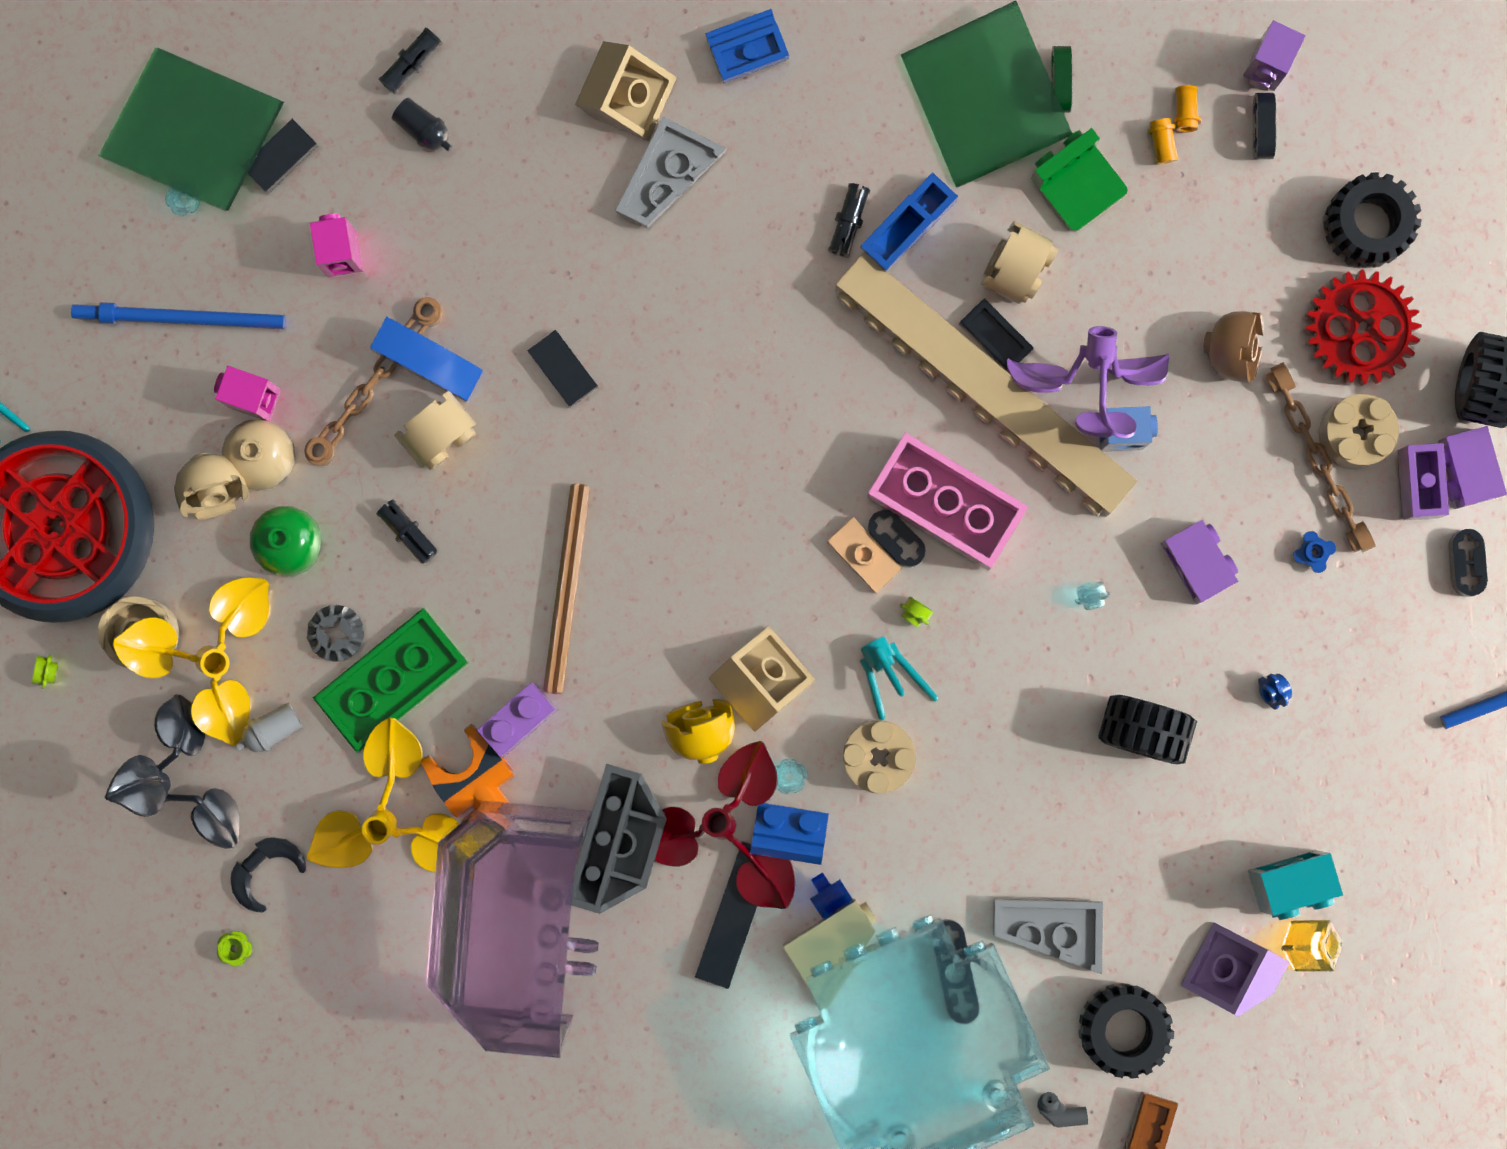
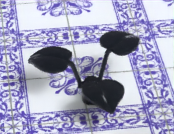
M175 694L160 706L154 721L158 739L164 746L173 748L172 753L159 765H156L151 758L143 755L128 759L112 778L105 799L143 817L157 814L164 803L168 801L194 802L197 806L191 812V821L199 835L220 848H234L238 843L240 815L236 802L227 792L212 788L204 793L203 798L198 795L168 793L171 781L162 770L180 755V751L188 756L198 754L205 740V733L192 720V703L182 695Z

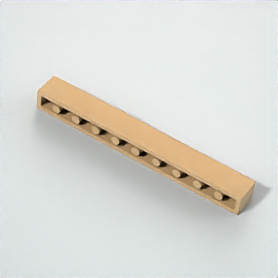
M864 252L836 284L835 291L839 293L837 299L851 311L857 308L866 316L864 322L878 334L884 331L894 339L891 344L901 354L907 357L911 353L920 361L918 367L932 379H935L937 376L948 384L945 389L951 396L960 402L966 399L975 407L972 412L987 425L991 421L1002 430L1000 436L1015 448L1021 445L1030 453L1027 458L1041 470L1047 467L1057 475L1054 479L1055 482L1068 493L1074 490L1084 498L1082 504L1094 515L1099 516L1102 513L1107 517L1138 482L1031 391L1015 384L1012 376Z

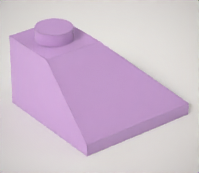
M1214 922L1181 986L1239 1017L1274 994L1290 962Z

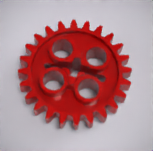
M1360 270L1357 272L1356 279L1354 280L1348 271L1343 274V284L1334 277L1329 281L1331 290L1325 286L1318 290L1322 299L1313 298L1310 300L1309 303L1316 311H1308L1304 315L1305 318L1313 321V324L1303 328V332L1313 334V338L1307 341L1305 346H1316L1317 351L1311 356V359L1322 357L1325 360L1320 367L1321 371L1330 366L1334 368L1332 379H1336L1343 373L1345 374V384L1347 385L1353 382L1355 376L1358 377L1360 386L1367 384L1369 376L1375 384L1382 382V373L1389 379L1395 376L1393 366L1400 370L1407 366L1402 357L1411 358L1415 355V352L1408 345H1416L1420 342V339L1412 335V332L1420 329L1422 324L1412 322L1411 318L1420 312L1416 309H1408L1407 305L1414 298L1411 296L1402 299L1400 294L1403 292V285L1395 290L1391 288L1393 277L1390 276L1381 283L1379 282L1378 271H1375L1367 279L1365 271ZM1355 295H1362L1368 300V311H1360L1356 308L1354 304ZM1340 305L1345 307L1347 314L1339 310ZM1385 319L1392 322L1395 329L1393 336H1387L1381 331V320ZM1331 320H1337L1343 324L1345 332L1342 337L1335 336L1330 331L1329 324ZM1365 322L1367 324L1365 332L1359 334L1357 332L1359 324ZM1377 342L1382 343L1385 346V351H1382L1379 348ZM1357 345H1364L1369 349V361L1358 359L1355 353Z

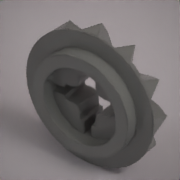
M329 605L316 611L315 615L308 622L306 638L312 651L322 659L333 662L344 661L352 657L360 649L364 639V627L360 617L350 608L342 605ZM341 618L339 623L341 624L340 631L344 635L349 636V639L336 638L329 648L330 635L321 629L322 627L333 628Z

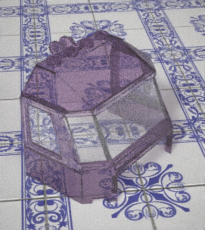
M483 801L462 820L446 831L438 842L426 986L485 1051L561 1058L573 1023V1015L562 1014L566 973L578 976H592L596 974L597 966L590 962L567 960L568 949L574 952L594 953L598 951L599 942L596 940L569 937L578 848L585 836L591 811Z

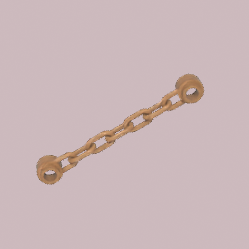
M431 297L421 298L415 303L413 315L404 326L410 328L414 321L417 320L422 325L417 333L422 335L427 327H434L440 323L443 317V309L435 299ZM426 305L433 307V313L429 317L421 315V310ZM380 356L373 367V376L366 384L357 386L344 404L345 412L338 421L330 422L318 437H314L306 443L304 453L310 463L316 466H326L333 460L335 455L334 447L344 434L343 426L351 416L359 415L373 397L372 389L381 378L389 377L398 364L393 362L385 372V368H379V366L386 358ZM360 391L363 396L368 394L357 410L355 404L350 405ZM333 427V433H339L333 439V441L330 442L324 437ZM316 445H323L324 453L320 457H314L313 448Z
M1282 362L1270 368L1271 372L1266 374V378L1273 392H1282L1287 402L1284 408L1285 415L1292 429L1304 435L1308 443L1305 453L1313 471L1319 476H1324L1330 487L1327 491V498L1334 513L1338 517L1346 519L1351 531L1345 533L1354 553L1359 550L1363 553L1376 547L1364 521L1355 525L1351 517L1354 510L1353 504L1344 487L1335 485L1330 475L1332 462L1323 445L1313 441L1308 431L1311 427V421L1301 402L1292 400L1288 392L1296 388V385L1285 363ZM1297 406L1306 425L1300 422L1298 427L1290 413V409L1295 412ZM1317 448L1320 450L1327 468L1324 464H1321V470H1319L1311 455V451L1313 454H1317ZM1338 490L1348 506V510L1346 507L1341 508L1342 513L1332 496L1333 493L1337 497L1339 495Z

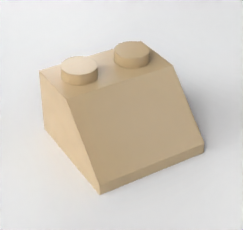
M603 41L575 105L601 122L649 141L677 77L630 45Z
M770 626L731 656L708 678L754 732L816 680Z

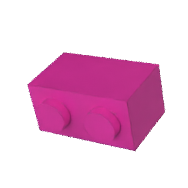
M326 214L320 216L319 221L310 223L316 265L327 277L363 272L357 232L346 217L340 218V214Z
M228 365L225 373L221 372L218 375L214 385V393H217L215 400L230 409L266 421H270L281 391L278 386L268 379Z

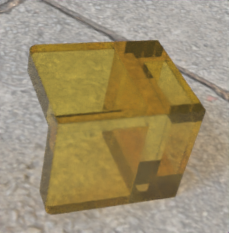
M1295 920L1289 924L1281 949L1294 971H1334L1343 942L1330 920Z

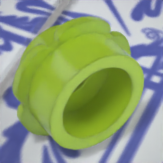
M911 596L905 604H900V607L905 610L901 615L904 619L918 628L922 622L926 625L930 624L928 620L933 611Z
M51 654L48 657L37 655L32 684L42 685V689L46 688V683L54 684L58 663L51 662Z
M233 931L232 934L225 933L217 942V956L219 960L233 967L244 964L245 959L250 957L252 953V944L247 941V936L240 931ZM233 945L237 946L236 952H233L231 950V947Z

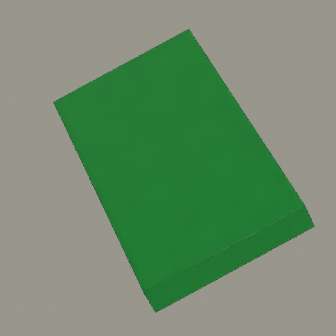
M422 608L312 698L355 752L359 753L364 749L369 735L379 723L387 718H395L399 721L468 665L469 662L427 610Z

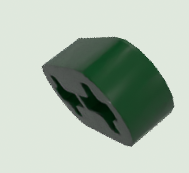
M1052 46V113L1071 112V46Z

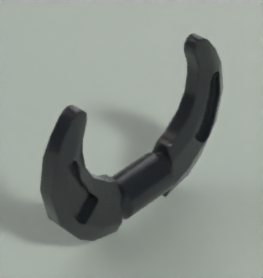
M265 838L255 843L257 848L242 861V864L239 861L236 862L230 878L232 893L237 901L248 910L254 912H265L267 910V907L259 903L252 895L251 879L253 875L250 873L266 857L269 859L276 857L287 858L295 863L300 873L306 871L304 855L295 844L287 839Z

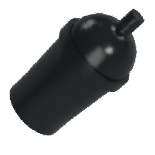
M411 98L404 99L393 112L392 120L405 130L422 149L435 151L443 147L448 152L452 149L453 146L447 142L449 133L445 122L439 117L436 118Z

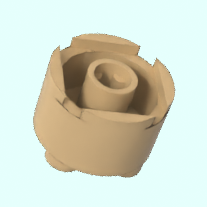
M1013 221L1007 231L1011 232L1008 240L1001 239L985 269L984 274L987 277L982 279L980 284L1020 304L1021 302L1026 303L1029 298L1033 299L1042 283V280L1037 277L1045 266L1049 267L1058 248L1052 246L1053 241Z
M450 391L443 394L447 400L443 404L440 401H433L406 423L404 427L408 432L405 435L402 431L394 434L395 438L421 469L425 466L429 470L436 468L449 457L445 450L453 444L461 447L477 434L472 429L476 422Z
M1356 394L1338 402L1328 410L1319 426V442L1325 448L1328 456L1339 466L1353 470L1369 467L1386 458L1395 449L1399 436L1398 419L1388 401L1370 394ZM1358 426L1359 429L1364 430L1365 435L1360 437L1359 434H1353V428Z
M138 596L125 597L117 601L102 615L98 626L99 643L114 663L126 667L115 653L113 647L114 638L136 621L143 618L156 617L167 621L175 629L178 644L179 627L174 613L164 604L152 599Z
M876 720L860 725L850 734L844 747L843 760L849 777L857 786L868 792L878 794L894 791L910 778L915 767L916 753L911 738L902 728L888 721ZM875 747L880 751L886 748L889 752L885 756L888 762L883 766L879 762L875 765L870 763V760L873 758L871 750Z

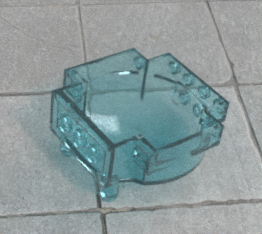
M928 915L912 922L913 929L908 932L905 930L898 932L896 927H893L876 935L878 942L866 947L860 942L842 951L844 957L838 959L839 963L832 965L830 960L810 968L812 975L806 977V982L821 1015L809 1017L795 1024L796 1031L790 1033V1038L840 1149H875L879 1146L881 1149H985L1035 1126L1017 1084L1050 1070V1067L993 943L985 945L984 941L981 940L965 947L964 951L957 953L943 920L940 917L933 920L932 915Z

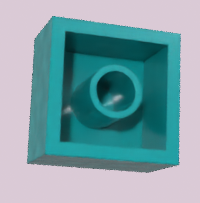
M1315 850L1248 870L1260 912L1272 915V918L1278 917L1279 920L1300 915L1299 908L1313 907L1314 910L1332 906L1335 904L1334 898L1343 896L1331 853Z

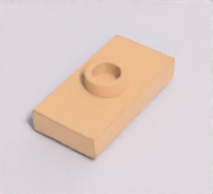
M854 517L827 541L875 593L902 570L895 560Z

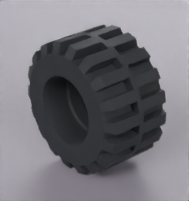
M1371 172L1367 177L1364 174L1357 176L1335 194L1325 212L1328 218L1324 221V230H1329L1326 240L1328 244L1334 242L1336 248L1333 252L1337 256L1343 253L1346 256L1344 261L1350 265L1356 261L1359 262L1358 267L1366 268L1369 265H1373V268L1381 267L1386 262L1390 263L1410 247L1409 245L1418 236L1416 230L1421 227L1422 219L1417 218V215L1421 212L1420 204H1413L1412 200L1417 197L1413 190L1407 193L1403 189L1407 185L1404 181L1400 180L1396 184L1393 182V175L1386 174L1383 177H1379V172ZM1372 203L1385 211L1390 223L1389 233L1385 238H1370L1359 230L1354 217L1358 204Z
M1478 332L1469 343L1461 362L1456 383L1455 409L1458 419L1498 428H1505L1507 426V337Z
M1112 695L1107 703L1098 739L1106 745L1171 764L1186 763L1197 720L1187 713L1125 695Z
M1121 983L1120 986H1115L1114 984L1106 986V990L1102 992L1098 990L1093 994L1094 998L1092 1001L1086 1002L1083 1007L1085 1012L1079 1018V1023L1081 1024V1030H1078L1079 1038L1082 1040V1047L1085 1053L1101 1070L1111 1073L1115 1077L1123 1078V1076H1128L1130 1079L1139 1078V1074L1144 1073L1148 1075L1152 1073L1154 1066L1158 1065L1160 1067L1165 1062L1162 1058L1166 1053L1170 1054L1172 1046L1169 1045L1170 1040L1174 1039V1031L1171 1029L1173 1021L1171 1015L1166 1011V1006L1155 995L1137 985L1132 986ZM1130 1009L1138 1012L1143 1017L1146 1024V1033L1144 1039L1136 1048L1124 1052L1117 1051L1106 1040V1026L1114 1014Z

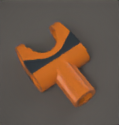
M470 724L464 729V732L471 741L470 746L473 750V759L465 771L459 774L451 773L443 766L440 767L430 755L422 759L421 763L436 793L456 818L474 807L496 837L521 819L499 788L513 778L515 774L506 760L500 757L477 731V728Z

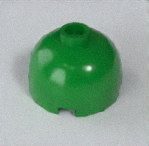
M277 506L265 511L254 522L250 532V549L255 561L265 571L277 576H297L308 571L317 562L320 555L322 533L317 522L307 512L293 506Z

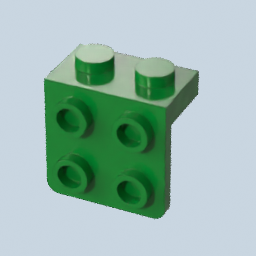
M1092 128L1084 134L1078 130L1070 135L1063 142L1065 148L1056 155L1050 151L1035 162L1037 169H1035L1031 177L1033 183L1066 226L1073 232L1082 229L1122 199L1128 191L1127 186L1096 147L1100 138Z

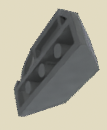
M606 764L565 904L600 914L647 888L667 818L642 774Z

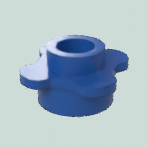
M1314 531L1306 532L1303 535L1304 542L1294 552V559L1297 563H1303L1306 566L1312 567L1313 572L1321 573L1326 570V561L1330 555L1335 553L1336 546L1332 541H1324L1319 538ZM1312 549H1317L1318 554L1313 555Z
M1278 673L1275 675L1269 674L1267 679L1264 677L1258 679L1260 695L1266 704L1270 705L1274 710L1278 709L1280 705L1283 707L1288 705V700L1292 698V689L1283 675Z

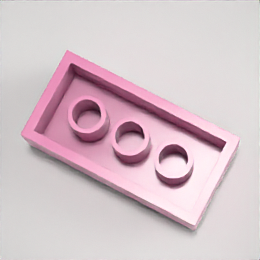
M906 432L867 495L868 499L893 512L901 519L987 571L993 567L1028 509L1027 505Z

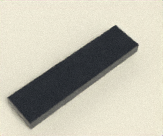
M742 841V844L751 850V844ZM740 850L738 851L695 978L729 989L757 909L756 905L749 903L741 896L736 886L739 868L743 864L750 862Z

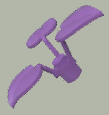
M1095 326L1088 330L1087 346H1080L1079 355L1069 372L1057 365L1019 363L1009 358L1007 359V371L1012 376L1013 382L1025 390L1039 393L1057 392L1061 390L1062 384H1070L1081 363L1086 358L1091 368L1100 370V413L1085 412L1078 415L1075 422L1077 429L1082 433L1095 437H1111L1114 435L1118 438H1130L1136 433L1137 425L1135 420L1123 412L1107 413L1106 411L1107 371L1115 377H1122L1129 384L1158 385L1167 378L1169 354L1118 360L1116 346L1117 331L1110 327Z

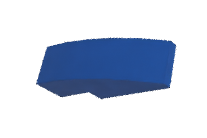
M932 172L865 240L860 248L887 271L956 203L958 195Z
M387 316L370 346L371 351L445 391H450L453 395L465 401H468L483 373V370Z

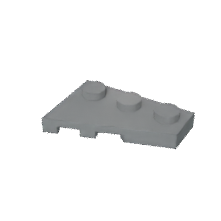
M663 117L615 210L616 213L648 229L726 152V147Z
M994 899L993 935L995 937L1102 974V901Z

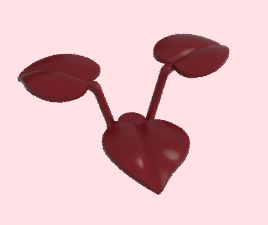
M762 741L743 746L725 761L718 774V789L723 795L735 799L730 804H725L723 809L712 808L708 810L702 818V824L699 826L698 831H695V818L688 811L681 807L662 809L667 820L655 861L671 867L685 866L696 859L699 854V845L696 838L706 833L718 840L727 839L750 860V862L743 864L737 872L736 886L741 896L749 903L758 907L786 909L792 902L796 886L795 872L791 861L762 855L755 857L733 835L736 829V821L730 812L739 806L741 800L747 805L759 806L770 800L777 789V770L766 745Z

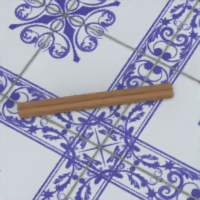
M571 484L543 687L544 692L551 694H562L590 492L589 487L584 484Z

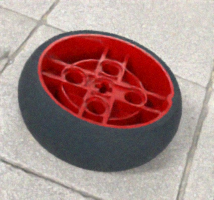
M59 430L32 433L15 439L0 448V503L6 507L3 516V536L9 550L0 561V605L14 614L27 619L51 623L69 622L86 618L113 605L129 591L141 575L149 558L153 543L154 516L152 504L147 489L137 471L120 452L107 443L92 436L73 431ZM71 456L85 461L74 475L52 473L29 480L19 472L31 463L48 457ZM115 488L120 496L124 512V533L118 554L107 545L111 527L110 516L104 502ZM84 490L87 495V501L82 507L76 508L73 503V497L78 491ZM33 494L37 501L34 510L26 513L23 508V502L26 497ZM54 520L62 521L59 524L63 527L61 533L53 531L55 528L51 524ZM87 539L90 542L91 551L88 556L81 559L78 556L77 547L80 542ZM37 544L40 548V557L34 563H30L27 558V551L32 545ZM84 572L95 582L83 591L64 597H44L28 592L40 577L46 579H66Z

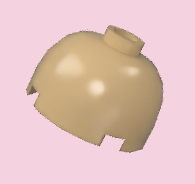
M262 419L244 421L235 426L226 436L222 448V456H225L238 470L248 488L257 491L272 489L277 486L278 483L291 473L295 461L294 444L286 431L274 422Z
M200 453L193 456L177 473L174 492L179 510L184 517L188 518L187 513H194L196 519L204 520L215 518L236 508L234 505L235 501L242 497L243 502L247 499L249 488L244 478L225 456Z

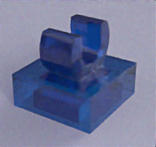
M823 872L811 879L819 893L810 898L823 919L853 900L840 879L831 885Z

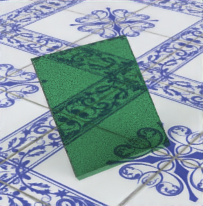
M1016 0L901 54L957 188L1073 134Z
M155 48L98 156L223 211H229L284 102L163 49Z

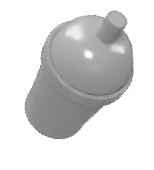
M287 703L257 719H251L249 724L243 729V741L238 743L236 747L238 751L248 747L253 752H268L272 749V746L303 726L291 705Z

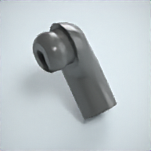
M1046 1092L1039 1098L1037 1107L1040 1114L1054 1127L1088 1125L1086 1106L1067 1108L1058 1099V1096L1052 1092Z

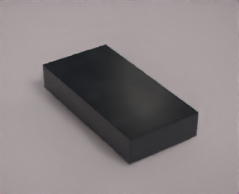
M292 118L242 168L269 194L318 147V144Z
M985 298L959 322V325L1005 371H1007L1008 358L1020 363L1034 349Z
M556 330L527 350L570 408L599 388Z

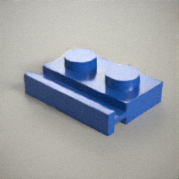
M772 9L705 33L723 84L789 60V53L773 16Z
M767 803L759 805L757 807L750 854L821 865L829 813Z

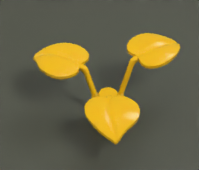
M243 577L223 584L214 592L209 602V614L213 619L222 623L218 629L216 647L212 645L204 646L198 650L196 655L176 650L174 648L178 637L175 629L163 619L148 617L136 621L114 638L113 647L115 653L128 669L146 678H160L170 673L173 667L172 656L195 662L200 672L211 677V688L203 689L195 695L191 704L192 720L205 734L224 741L231 746H236L242 738L243 729L248 724L250 701L246 689L236 680H225L219 685L217 684L221 676L227 672L230 664L229 658L224 652L226 648L224 644L225 630L228 628L237 637H249L255 635L264 627L269 615V582L263 578Z
M387 718L379 723L369 735L364 747L363 760L368 772L375 777L388 775V781L377 810L365 820L362 828L358 817L351 812L337 810L326 814L315 828L307 860L332 868L354 867L363 863L370 856L373 844H382L391 835L398 838L400 835L415 833L418 835L411 843V853L415 862L423 869L435 873H445L469 869L471 866L472 848L469 837L462 825L453 817L442 813H433L424 820L422 828L413 826L399 829L397 828V820L394 814L386 810V804L395 781V776L407 778L413 775L420 767L423 758L419 740L397 719Z

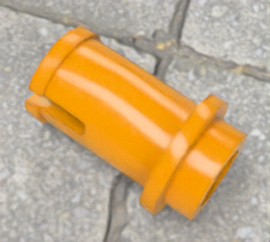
M1194 85L1178 86L1175 88L1176 117L1173 118V124L1176 125L1178 132L1189 133L1197 131L1198 125L1201 124L1197 106L1198 87Z
M1170 118L1149 122L1150 129L1147 132L1152 134L1156 165L1178 161L1179 158L1173 135V129L1176 128L1175 124H1171Z

